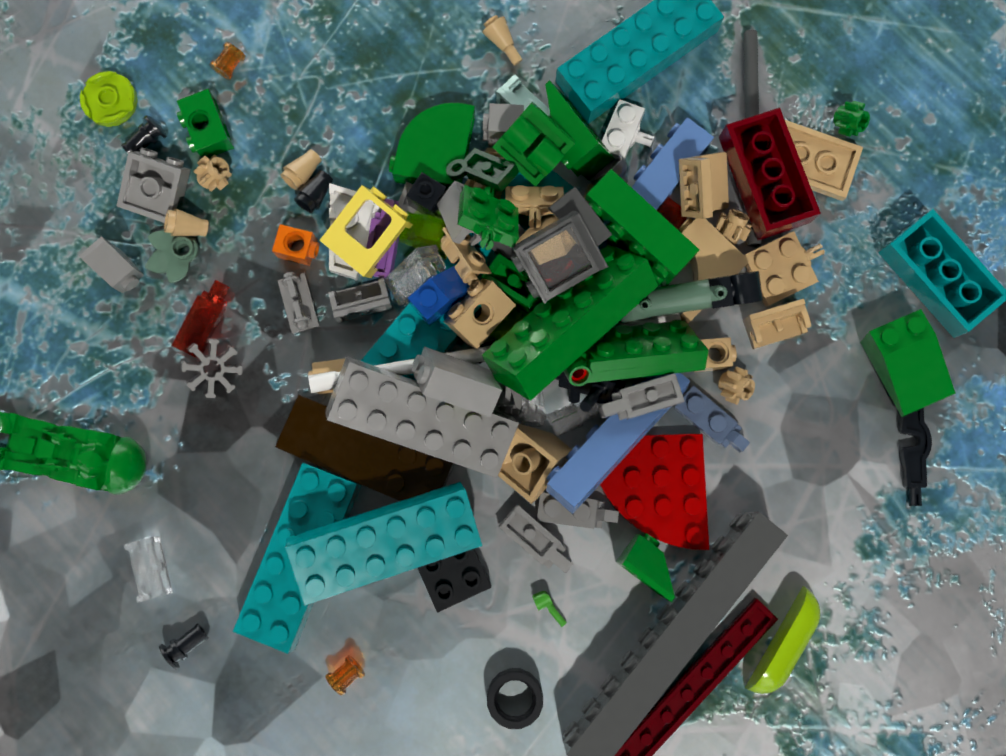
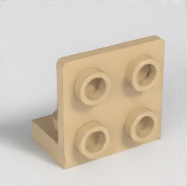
M718 152L679 159L682 217L706 219L713 217V211L727 209L729 207L727 153Z

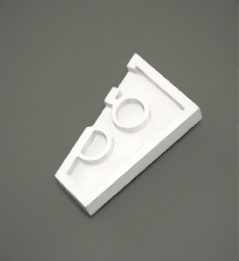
M329 183L330 226L357 191ZM367 200L346 227L347 233L365 248H367L371 219L375 217L376 212H381V208L371 200ZM329 249L330 272L358 280L360 274Z

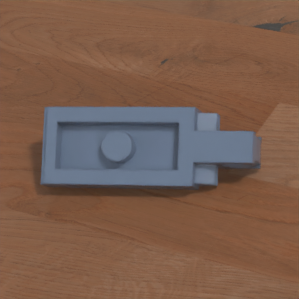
M694 385L683 396L685 402L675 405L674 409L716 445L720 444L726 448L730 444L740 453L750 444L739 433L742 428L737 424L738 422Z

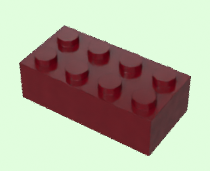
M780 108L727 124L718 138L723 151L727 153L729 167L757 241L809 224L821 214Z

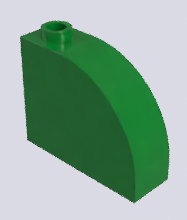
M444 103L430 107L418 114L403 131L396 156L392 155L390 158L389 172L392 173L395 183L406 184L408 182L414 184L421 172L445 186L446 190L449 189L454 181L462 183L463 178L459 180L450 179L446 173V167L454 160H464L468 155L476 117L475 106L463 103ZM462 167L456 168L454 172L459 171Z

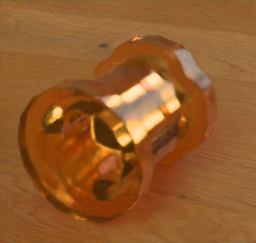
M225 42L221 54L216 61L212 60L209 65L219 75L231 80L233 77L232 72L240 61L245 60L246 56L237 47L229 42Z
M348 655L345 658V662L333 673L329 672L325 678L334 691L343 696L346 693V688L358 677L362 679L365 676V672L352 656Z

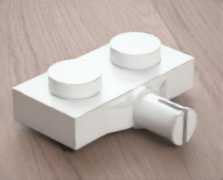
M620 99L603 136L602 143L615 159L622 156L626 159L629 149L635 142L651 148L655 136L640 132V123L644 116L645 108Z

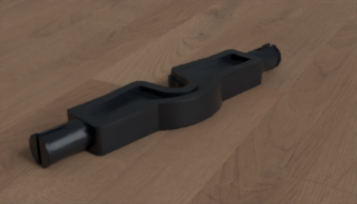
M924 408L904 417L899 416V433L901 435L913 436L917 441L915 446L902 447L899 451L903 487L909 488V506H922L921 488L927 487L926 459L931 451L932 437L924 421Z

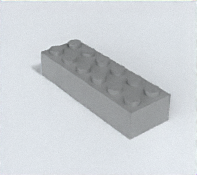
M346 356L325 411L328 421L495 478L498 477L519 425V422L511 415L495 409L491 417L425 396L422 394L417 381Z

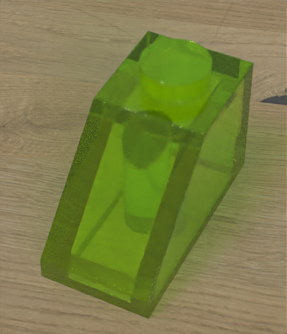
M408 213L409 216L406 219L413 225L410 229L405 227L400 234L399 242L446 259L447 256L441 249L442 243L440 242L442 237L446 235L442 230L446 227L444 220L428 214Z

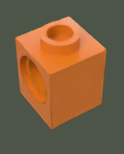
M280 224L272 252L277 258L310 266L312 258L316 259L318 255L319 242H317L313 232ZM304 241V246L301 250L292 251V245L295 242Z

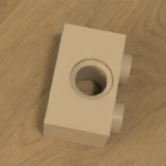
M483 278L475 281L468 288L466 297L449 309L448 317L443 321L467 345L476 349L480 347L516 306L493 281ZM481 305V314L475 318L474 309L476 306Z

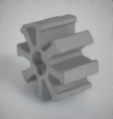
M208 338V355L204 356L198 349V345L193 343L188 347V351L193 352L200 361L199 363H186L182 360L180 369L182 372H186V370L199 371L190 381H185L186 385L192 391H195V387L206 379V391L203 394L206 398H215V381L219 380L223 384L224 390L230 393L235 389V385L231 382L229 383L223 377L224 372L242 375L243 367L238 363L236 365H224V362L231 356L237 355V351L232 346L227 345V349L216 357L219 340ZM210 360H215L214 364L219 365V369L214 370L213 375H207L208 371L203 370L204 365H209Z

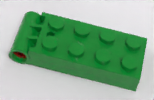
M686 321L647 322L643 325L635 326L618 325L603 335L564 370V373L571 385L583 386L586 383L701 371L706 368L709 350Z

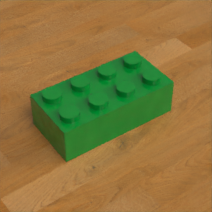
M612 169L586 194L585 200L612 234L606 240L613 246L619 245L627 252L646 258L658 286L660 284L662 286L669 285L699 252V249Z

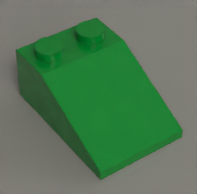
M549 80L545 86L551 119L575 141V144L564 155L561 162L568 170L571 169L577 177L582 174L590 180L615 158L569 99Z
M922 309L869 331L860 343L902 417L955 394L936 333Z

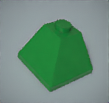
M647 533L644 536L636 534L616 560V563L659 596L672 602L675 595L664 552L658 549L660 543Z

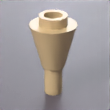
M495 15L484 23L485 29L482 33L501 51L506 53L513 66L519 64L523 59L514 47L505 17L499 18Z

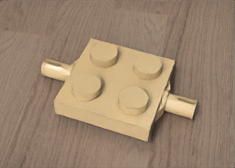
M793 231L744 255L750 260L746 265L747 272L759 271L765 307L819 282L811 267L810 260L825 254L824 249L813 253L823 247L821 244L805 250Z

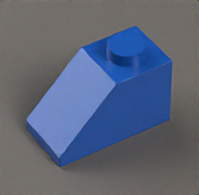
M455 266L431 277L408 297L410 305L429 326L468 294L467 290L471 285L462 281L454 268Z

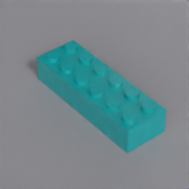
M653 0L559 66L556 71L555 83L587 124H589L616 105L619 99L623 100L716 34L724 19V15L711 0Z
M302 462L232 632L287 654L296 649L314 603L304 606L285 548L286 538L349 518L362 485Z
M457 482L286 538L285 548L305 606L481 547L482 542L466 489L461 482Z

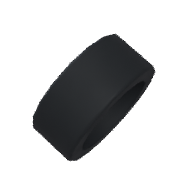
M509 668L499 672L491 681L487 691V707L491 717L499 725L508 729H522L531 725L539 717L543 708V692L538 680L530 672L521 668ZM512 680L525 683L532 692L531 707L525 714L520 716L505 714L497 702L500 688Z

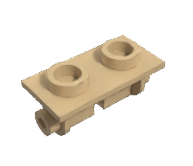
M446 227L442 229L446 235L440 241L442 243L441 249L445 252L451 263H456L460 259L454 268L464 283L472 285L475 281L479 280L477 276L480 273H492L485 263L484 256L474 246H471L469 234L458 244L452 241Z

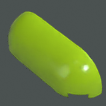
M802 586L746 684L745 688L747 690L765 694L781 688L789 678L820 621V606L815 595L805 586Z

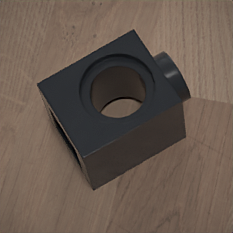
M421 172L407 193L406 198L410 207L433 220L439 212L437 203L447 190L445 186Z

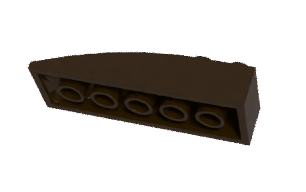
M299 394L275 446L280 450L398 501L445 487L455 465L446 460L328 421L325 414L326 405Z

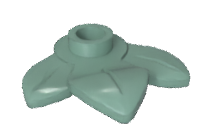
M164 230L153 232L148 235V240L157 250L149 258L145 268L154 273H166L170 283L178 282L187 275L190 263L198 256V244L189 236H171V233H166ZM188 246L189 252L182 255V248Z

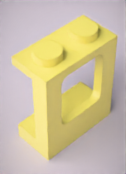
M361 185L320 241L363 277L372 278L378 270L375 267L405 227L410 229L413 224L406 219L409 214L395 204L392 208L384 201L387 196L373 186L370 190ZM367 200L373 201L391 216V223L370 249L365 248L346 231L347 225Z

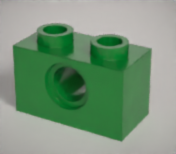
M209 89L177 100L180 111L177 112V117L182 127H187L190 136L186 137V140L193 153L197 152L201 158L204 156L211 158L213 155H219L234 149L217 101ZM208 122L206 128L198 130L202 123Z

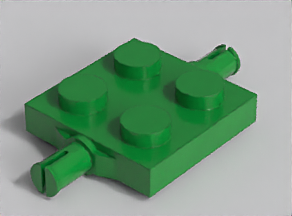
M464 185L459 198L457 225L478 234L481 237L480 245L483 249L485 247V250L493 248V241L514 248L519 239L518 207L506 199L499 200L495 198V189H491L490 186L481 189Z

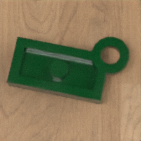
M476 148L464 160H454L446 167V173L452 180H459L467 175L468 179L487 187L490 186L501 193L519 173L516 164ZM462 167L459 171L454 172L456 168Z

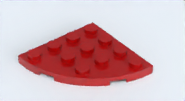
M703 434L645 435L600 484L604 495L626 521L644 534L647 533L663 543L676 547L709 550Z

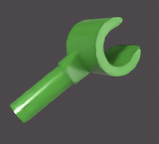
M540 591L532 595L538 611L547 607L549 613L561 627L567 623L557 611L546 591Z

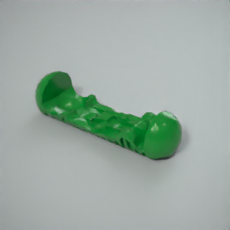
M0 412V433L9 434L6 448L0 447V470H13L32 475H46L54 480L75 484L78 487L108 491L114 495L123 494L136 488L146 473L147 458L145 451L131 437H120L111 433L71 426H57L46 421L23 417L15 413Z

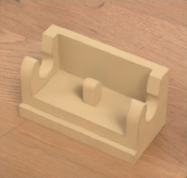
M800 299L747 316L743 323L752 349L807 333V328L811 327V321L805 306V300Z

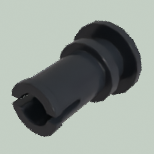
M146 115L144 118L147 123L145 125L140 124L138 126L139 130L121 146L127 153L140 152L141 148H146L150 143L155 144L158 141L157 137L159 135L163 138L167 137L162 126L156 120Z
M197 623L195 627L179 639H172L168 647L161 644L159 649L165 661L174 669H178L180 667L178 661L188 658L187 654L203 641L209 639V637Z

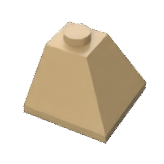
M519 424L498 476L532 504L547 488V483L549 482L546 479L556 466L562 468L568 461L566 456L572 449L553 433Z

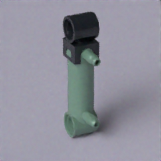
M759 271L659 286L619 322L763 301Z

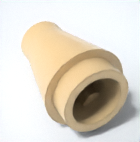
M309 149L305 154L284 166L281 177L288 186L298 190L308 182L322 160L315 151Z
M175 208L174 211L167 210L164 232L171 233V236L206 237L209 222Z

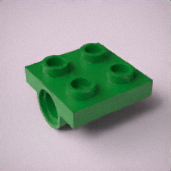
M531 102L492 148L504 159L516 164L519 172L536 187L562 160L564 155L575 144V141L534 102Z

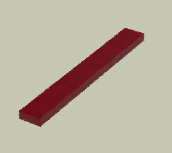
M754 597L652 707L615 756H653L776 623L778 618Z

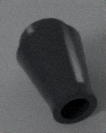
M320 170L316 176L296 191L297 196L294 198V201L299 207L309 213H313L315 209L318 210L328 191L329 183L333 182L332 177Z

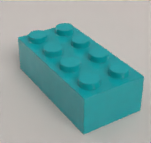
M934 209L920 217L878 252L953 338L971 331L1006 301V289Z

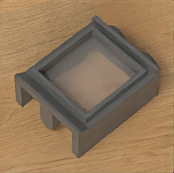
M575 210L515 244L514 248H512L515 255L510 257L518 272L525 271L530 279L525 284L533 298L540 297L544 304L570 287L608 267L580 213Z

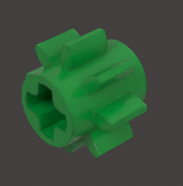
M846 101L845 106L841 105L837 108L833 122L835 126L840 127L838 134L848 137L851 135L858 136L859 132H863L867 128L870 114L868 111L863 110L865 103Z

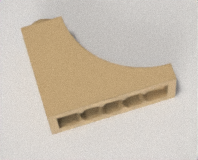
M688 218L678 229L699 249V252L690 261L693 281L735 275L750 262L706 219L696 218L693 221L691 218ZM701 310L683 312L680 315L681 320L689 324Z

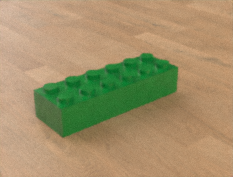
M609 244L601 249L600 252L608 265L607 268L596 272L551 298L547 303L541 302L536 305L533 311L517 322L511 330L495 341L482 354L495 379L531 401L658 287L648 260ZM588 262L584 266L580 267L577 270V272L590 265V263Z

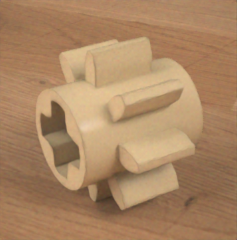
M213 155L210 159L204 156L197 162L198 167L194 170V173L202 187L212 192L216 187L222 190L229 184L227 179L232 176V173L229 172V165L224 159Z
M730 209L727 215L725 213L720 214L715 228L735 245L739 239L746 241L752 225L747 223L749 220L748 215L739 210Z
M737 366L734 371H725L718 383V388L722 391L720 395L726 397V401L738 405L740 399L748 400L755 390V382L752 380L753 376L748 374V370Z

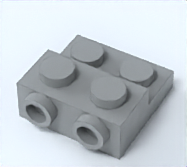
M141 148L140 152H128L116 206L164 223L167 210L174 211L175 208L177 209L179 197L185 195L191 169L183 167L184 161L176 158L167 157L166 161L157 158L158 152L150 149Z

